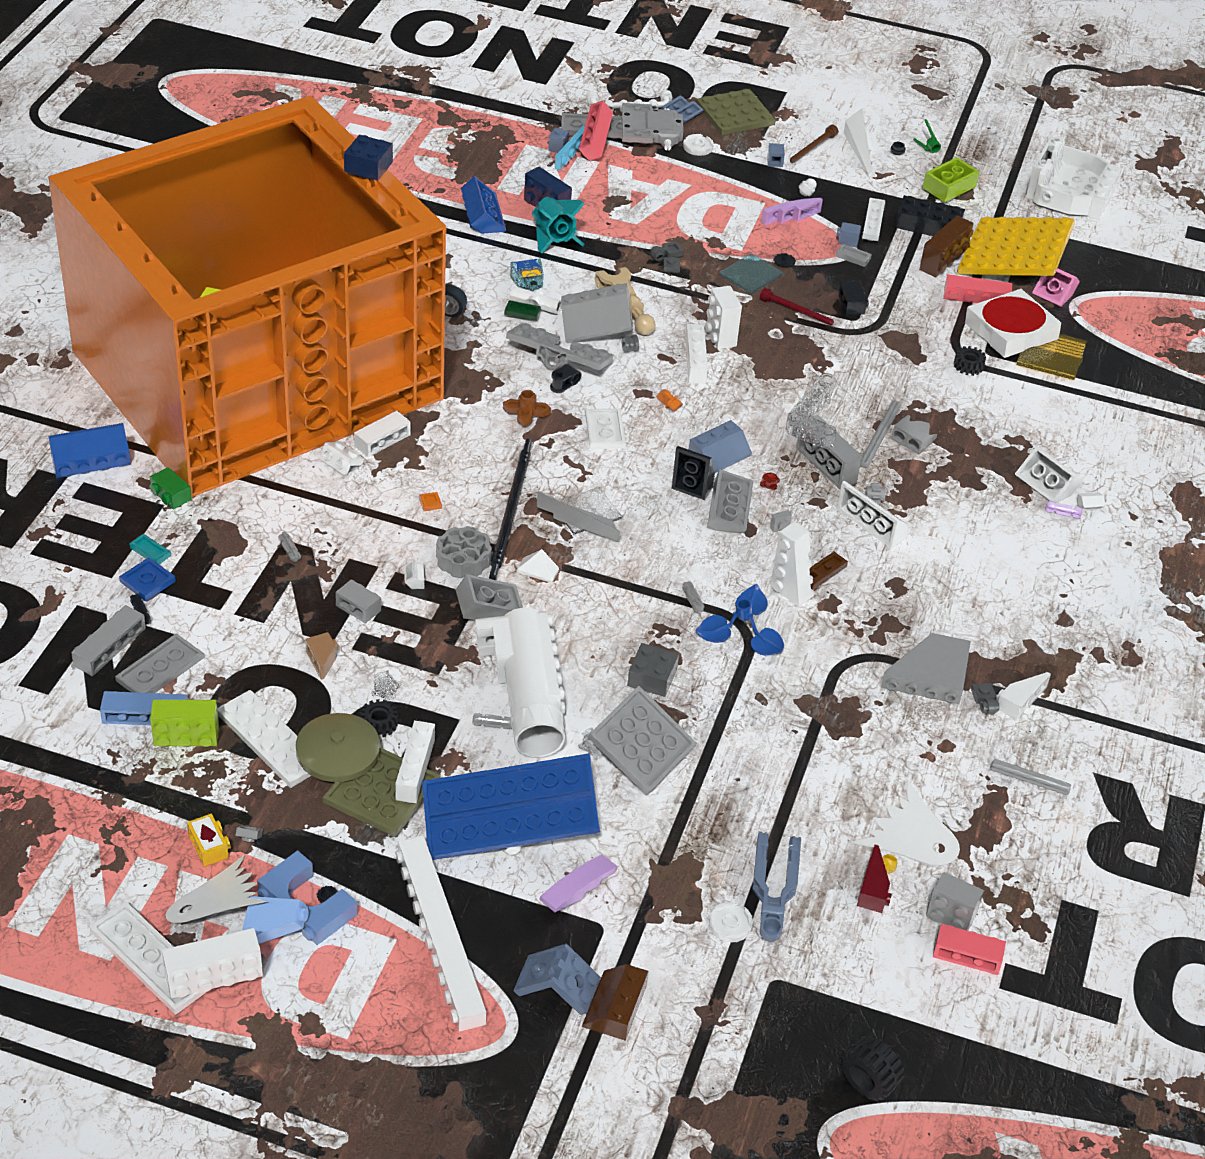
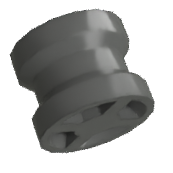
M633 334L631 337L622 336L621 344L624 353L630 350L634 352L639 350V339L636 334Z

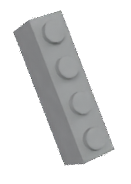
M127 605L116 611L108 621L104 622L99 629L89 635L83 643L71 652L74 667L91 676L95 675L146 629L144 614Z

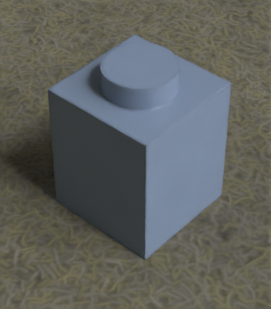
M555 127L549 135L548 151L558 153L569 141V131Z
M769 143L767 153L768 166L783 167L785 156L784 144Z
M842 222V226L837 229L836 237L839 238L838 244L857 248L861 226Z

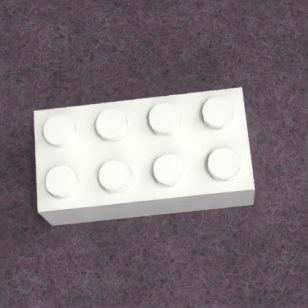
M254 928L162 950L165 975L171 999L186 997L197 992H207L213 988L231 986L234 983L246 980L251 981L263 976L261 951Z

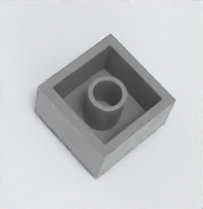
M943 872L933 890L926 917L931 918L935 922L969 931L976 918L984 890Z

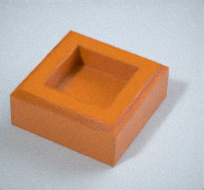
M438 492L419 494L423 511L442 509Z

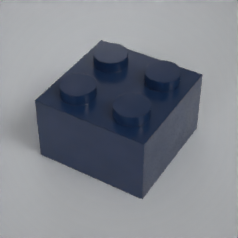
M359 134L344 152V172L377 181L393 162V143L371 138L367 135Z

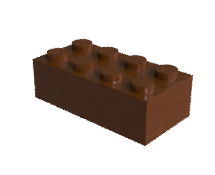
M958 215L924 244L919 270L935 278L939 274L944 273L946 268L951 266L970 247L974 223Z

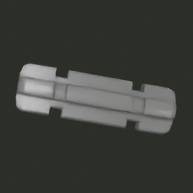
M282 532L278 539L282 542V546L290 560L297 562L301 559V555L291 540L290 535Z
M691 581L684 582L682 589L686 593L685 595L694 612H702L704 604Z
M474 713L473 725L481 726V724H484L485 727L500 728V726H503V729H511V717L504 716V718H501L502 716L488 714L482 716L480 713Z

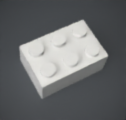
M731 286L711 288V295L708 297V319L705 323L706 332L710 334L711 341L717 349L736 347L742 305Z

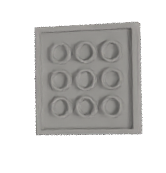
M640 686L626 697L587 736L645 795L697 744Z

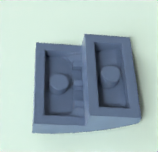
M681 95L661 107V110L669 108V110H676L678 114H683V123L703 112V109L696 102L691 101L689 103Z

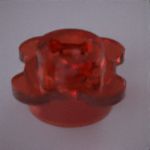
M765 473L762 476L763 480L760 482V486L775 490L780 479L774 473Z

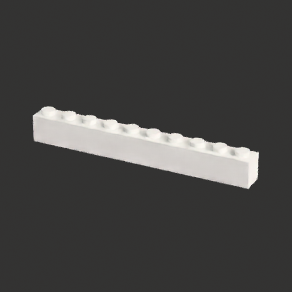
M424 836L398 841V850L395 851L398 864H402L401 873L403 880L408 881L407 891L409 897L414 899V913L420 916L419 927L421 932L426 934V948L432 951V965L439 972L437 973L438 983L440 986H444L445 991H443L445 1003L446 1005L450 1004L452 1009L450 1010L451 1021L453 1024H457L459 1032L486 1025V1009Z

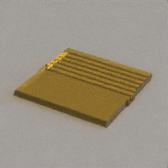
M1059 334V339L1040 346H1034L1021 352L1016 365L1075 380L1087 341Z

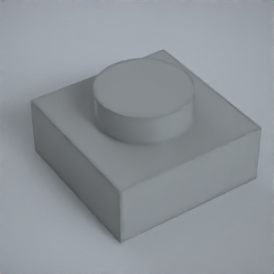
M786 510L772 514L770 529L773 532L781 531L790 525L792 517L790 511Z
M245 825L237 827L236 836L242 837V841L255 842V839L261 838L263 833L262 828Z

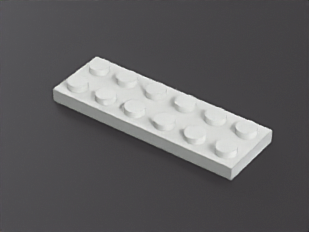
M251 690L217 708L218 716L290 788L311 776L300 766L297 760V735Z
M124 902L89 926L90 932L175 1015L206 993L197 992L186 997L171 999L165 975L162 950L174 946L129 903Z

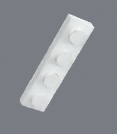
M870 198L862 239L878 241L885 200Z

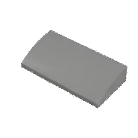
M719 469L714 480L707 528L732 533L746 531L754 480Z

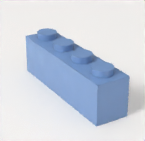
M104 691L100 707L102 724L151 725L150 716L153 699L188 700L187 694Z

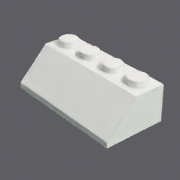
M846 481L842 482L837 506L838 511L891 549L906 539L909 528L908 524Z

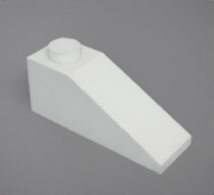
M1046 672L1012 683L1005 690L1002 689L996 698L999 702V710L1017 720L1047 688L1051 674Z

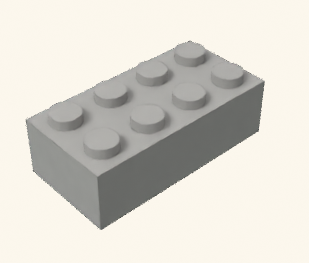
M818 414L801 421L796 449L839 490H841L843 481L851 485L857 483L862 455Z

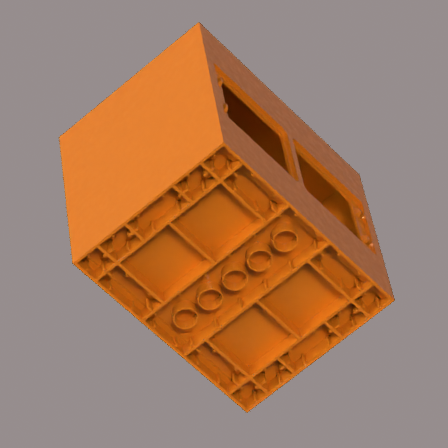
M312 96L48 176L72 351L165 468L169 467L190 485L191 497L324 446L325 442H335L351 436L354 432L395 411L404 415L444 399L446 225L388 169L378 181L344 172V152L356 138ZM206 287L221 290L201 297Z

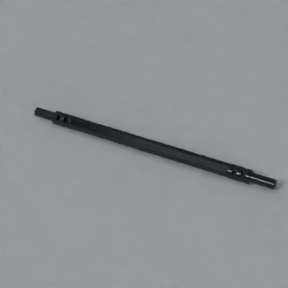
M531 439L525 440L524 447L519 455L500 532L490 563L492 567L489 579L496 580L498 570L501 568L504 559L505 549L531 456Z

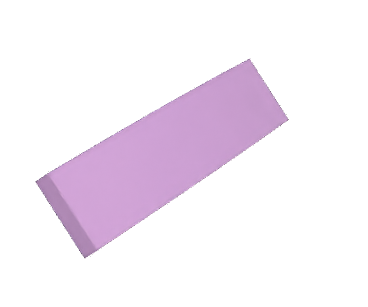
M801 199L763 209L761 223L766 226L775 221L781 224L792 219L796 222L820 213L823 199Z
M601 854L563 877L543 893L539 900L551 910L557 912L582 900L585 892L598 887L602 879L616 872L618 866Z

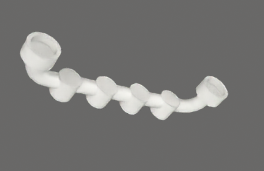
M668 90L662 91L660 94L661 102H657L655 99L649 102H642V100L638 99L634 102H627L626 100L613 102L607 100L605 103L612 111H614V108H620L622 112V103L652 104V109H658L672 101V93ZM594 91L587 94V102L589 104L599 102L598 93Z

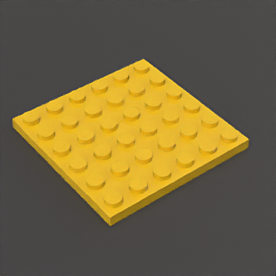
M1068 217L980 218L970 240V247L965 251L957 268L958 274L1054 276L1075 225V219Z

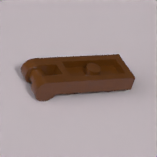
M833 551L810 567V575L814 578L813 583L810 584L811 589L815 591L819 585L846 568L848 561Z

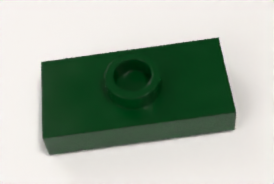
M509 300L504 310V315L537 321L541 312V306Z

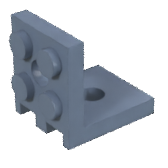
M567 944L528 955L513 991L518 996L552 987L580 1015L588 1012L601 977Z

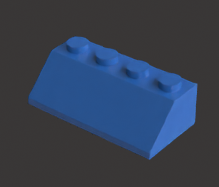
M473 176L461 187L462 198L465 202L464 206L467 209V216L470 221L469 225L473 230H478L482 234L505 232L506 227L496 193L477 177Z
M123 423L48 436L56 478L131 465Z

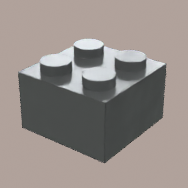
M641 643L629 669L627 686L635 689L640 686L646 692L666 697L677 671L679 653Z

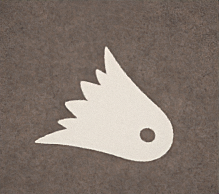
M909 781L907 784L908 801L900 797V804L903 809L887 805L888 813L892 819H874L883 831L871 830L869 833L876 837L851 842V844L873 848L876 844L882 850L900 854L930 865L949 864L957 858L960 851L958 840L954 834L925 805ZM940 843L944 845L945 851L937 853L933 850V845Z
M243 855L218 875L174 902L166 912V919L173 923L188 922L229 909L267 901L247 898L256 894V892L245 891L257 883H243L251 876L252 872L237 876L244 869L243 867L236 870L245 856ZM192 905L189 911L180 913L181 908Z

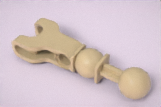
M626 267L618 268V275L607 274L604 270L596 271L595 284L597 288L627 283L632 301V318L636 319L634 323L635 330L641 335L652 333L656 326L655 320L649 314H643L644 304L636 296L633 287L629 283L631 272Z

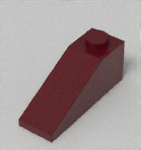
M875 844L857 906L882 913L884 905L889 906L892 893L888 892L890 881L879 845Z

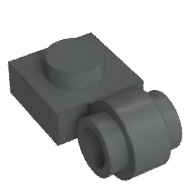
M677 241L663 243L662 247H652L650 254L654 260L662 261L665 255L667 257L683 256V249Z
M972 684L971 692L976 704H980L981 712L986 713V715L999 712V702L996 700L997 696L992 684Z

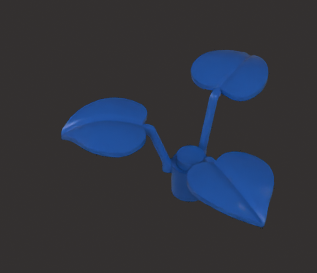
M754 584L739 595L735 602L736 611L733 612L732 619L728 624L724 617L712 615L703 620L699 627L696 628V633L704 640L720 643L731 637L729 627L733 625L736 617L742 621L750 619L753 631L757 635L751 640L753 651L766 656L778 654L784 650L783 639L777 631L771 628H764L760 633L757 631L753 615L763 613L768 606L767 598L758 584Z

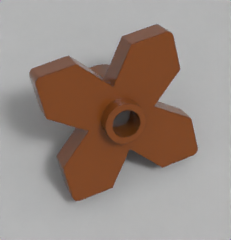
M531 390L522 391L518 400L509 399L503 402V409L508 414H518L517 422L522 426L531 424L532 416L545 417L551 414V407L546 403L536 402L537 395Z

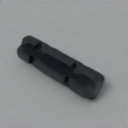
M140 594L131 595L130 602L134 606V610L144 614L145 625L150 624L151 617L147 613L148 611L141 600Z

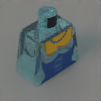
M540 258L510 262V277L517 287L532 292L543 287V268Z

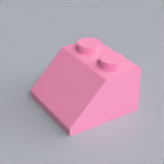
M1057 268L1054 276L1040 277L1032 294L1062 307L1072 297L1080 281L1077 277Z

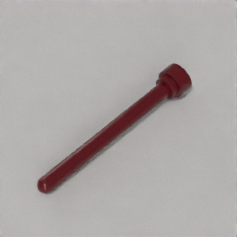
M764 287L761 291L760 300L773 301L828 325L834 324L833 319L776 296L771 292V289Z

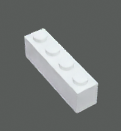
M687 324L685 345L689 383L706 384L708 363L704 324Z
M414 720L396 780V800L417 804L422 781L435 741V724Z

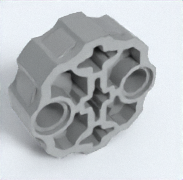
M470 526L463 528L453 527L446 530L445 534L439 536L436 542L438 567L456 578H463L466 574L473 576L481 575L482 571L489 568L491 563L492 547L490 546L489 536Z

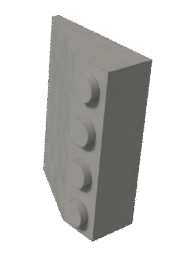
M627 283L561 296L566 343L632 330V301Z

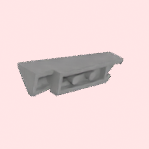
M538 491L537 507L552 512L554 519L619 542L620 530L616 528L611 519L566 504L546 493Z

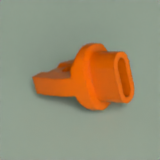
M667 389L661 390L656 396L665 405L666 409L670 408L673 412L683 405L678 400L679 396H673Z

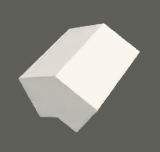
M1100 492L1078 493L1077 505H1079V508H1082V511L1102 510L1105 507L1104 495Z
M413 560L404 565L405 583L411 589H424L423 563H416Z

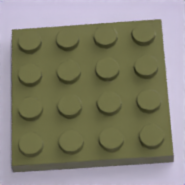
M750 89L696 99V103L703 109L705 116L721 135L773 126L776 122L775 118Z
M380 747L379 758L371 770L356 779L335 782L324 795L323 803L396 838L424 802L423 787L421 786L417 804L396 800V780L403 758ZM426 769L423 781L440 778V775Z

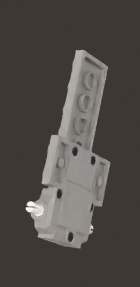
M622 103V116H612L607 137L613 139L622 138V142L660 143L665 147V150H670L674 144H678L683 139V114H678L676 110H669V108L667 110L666 108L664 110L652 109V104ZM562 113L561 128L569 131V136H574L582 126H585L588 114Z

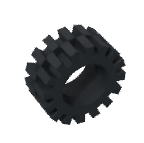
M963 346V349L960 347L956 351L954 368L957 371L960 370L961 374L965 372V375H978L984 370L985 353L981 349L977 350V347H974V349L971 346H968V348Z
M376 699V703L371 700L369 705L366 703L364 708L361 709V718L375 728L378 736L382 734V737H386V733L391 735L392 730L395 732L396 726H398V710L395 705L393 706L392 702L387 704V700L383 699V702H380V699ZM376 716H383L386 719L377 721L372 718Z

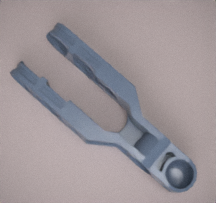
M759 831L752 889L762 902L760 935L768 942H775L782 934L785 904L796 894L801 837L792 836L790 838L785 887L782 889L781 897L774 898L768 896L769 887L765 883L769 834Z

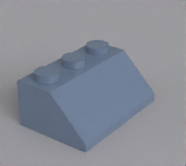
M732 420L708 430L689 441V450L712 457L715 473L719 469L723 470L752 456L743 430Z

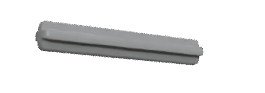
M994 759L991 764L992 771L1064 795H1069L1072 786L1070 783L998 759Z

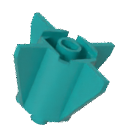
M544 197L532 211V217L536 223L537 245L541 253L553 241L560 243L561 241L566 242L573 238L581 246L584 245L574 235L577 230V220L574 216L584 205L581 200H556Z

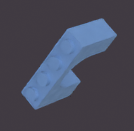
M296 851L257 880L258 896L291 899L290 896L293 891L313 877L312 862L299 851ZM341 889L325 902L316 906H307L309 912L308 919L300 931L307 940L313 941L318 946L357 916V901Z

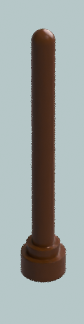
M834 124L829 125L825 129L824 134L792 156L790 162H796L827 138L835 137L839 133L837 126Z

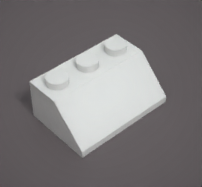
M1038 446L1034 448L1015 473L1016 476L1048 500L1055 502V504L1071 496L1083 482L1079 476Z

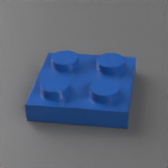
M150 557L119 576L120 583L135 594H140L144 601L149 600L176 582L175 576Z

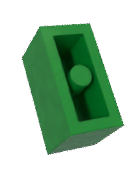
M169 467L150 476L151 485L149 487L151 492L161 498L162 502L173 510L192 500L190 485Z

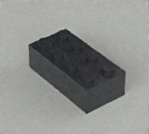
M904 195L897 213L895 228L934 236L957 215L964 218L965 209Z

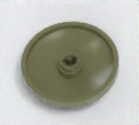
M331 713L311 720L301 729L296 739V757L300 766L311 776L329 782H345L361 777L373 768L380 754V739L375 728L363 718L347 713Z

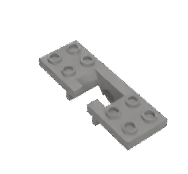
M528 323L517 325L509 330L506 338L537 349L536 356L541 357L546 368L550 370L557 368L561 364H570L572 362L601 370L613 361V354L608 353L604 349H595L590 344H581L574 341L570 345V350L557 346L556 344L559 343L560 336L546 332L543 328L531 327ZM549 357L555 358L556 365L549 363Z

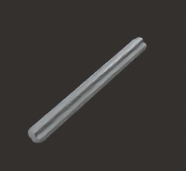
M894 400L890 404L862 456L861 467L867 468L870 465L900 409V402Z

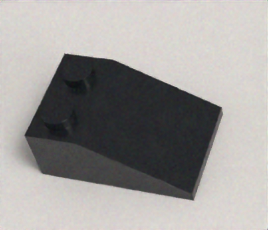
M677 446L671 489L705 500L714 484L715 472L712 457Z

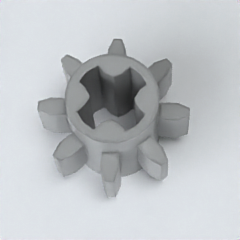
M871 483L870 487H866L865 495L879 505L880 501L885 500L886 491L885 487H881V483Z

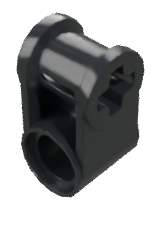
M564 364L552 372L551 377L553 380L550 390L554 393H563L580 381L582 373L569 364Z

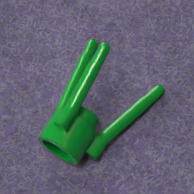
M925 119L924 121L931 138L927 140L926 145L916 138L913 140L926 151L930 150L931 153H936L941 149V144L935 137L928 120Z

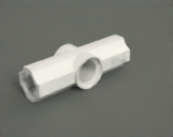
M516 286L512 288L510 294L511 301L541 306V310L557 315L560 312L561 300L548 297L541 290H534L532 292Z

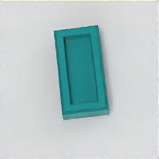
M145 534L129 543L130 549L146 559L150 557L158 564H161L171 556L170 550Z

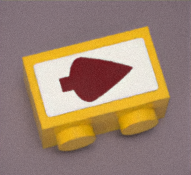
M212 813L187 822L188 836L204 867L229 858L228 849L231 848L227 836L223 837L222 826L219 820L215 821Z

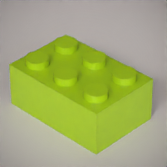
M956 157L926 172L923 189L941 201L947 202L975 188L980 171Z
M153 699L150 721L154 746H217L219 724L216 700Z

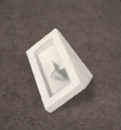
M542 549L524 557L517 568V573L553 583L559 572V567Z

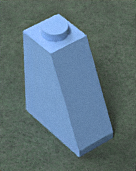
M250 896V898L262 899L267 902L248 905L242 930L254 928L259 944L303 929L304 923L308 919V907L301 900Z

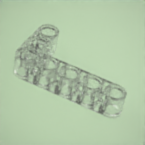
M824 373L819 376L788 413L785 428L788 434L824 449L833 447L836 428L815 419L814 416L833 394L835 377L832 374Z

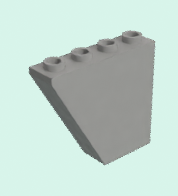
M931 633L884 671L881 688L960 704L971 641Z

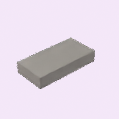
M842 244L837 250L835 257L865 267L871 260L872 254Z

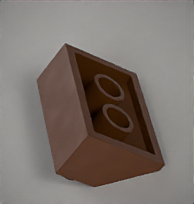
M628 964L604 970L582 1027L626 1041L647 987L649 971Z

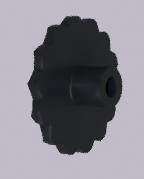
M787 253L777 254L773 259L774 263L781 267H792L796 262L795 257Z

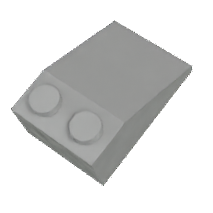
M466 574L455 589L462 615L465 619L475 620L504 616L514 609L523 608L516 584Z

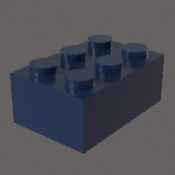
M538 166L525 173L524 200L534 207L544 197L556 200H571L572 187Z

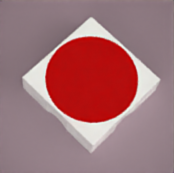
M1022 289L968 306L965 324L979 336L983 337L1004 358L1023 352L1028 348L1059 339L1061 322Z

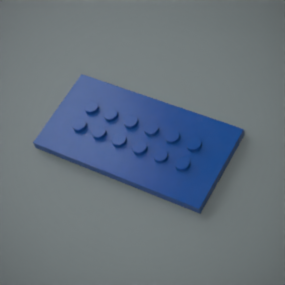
M590 753L422 781L427 847L432 860L600 833Z

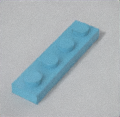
M582 126L555 155V169L561 170L579 150L585 126Z

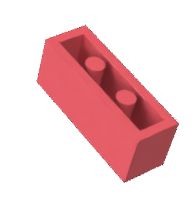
M941 924L933 957L998 975L1003 961L1006 941L981 935L973 931L959 929L951 925Z

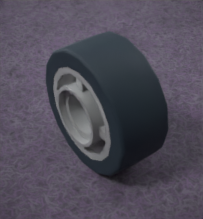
M446 284L445 316L458 317L467 305V296L459 287Z

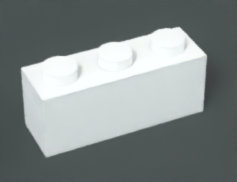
M395 411L354 432V446L365 456L370 457L410 436V421L401 413Z

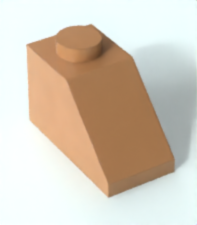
M328 632L306 639V653L320 679H324L336 660V650H338L336 640L332 639Z

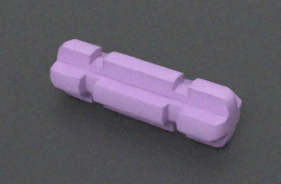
M1048 501L1046 505L1047 512L1053 513L1055 511L1056 514L1069 517L1073 515V518L1078 519L1082 515V508L1079 507L1072 508L1073 506L1061 503L1057 505L1051 501Z

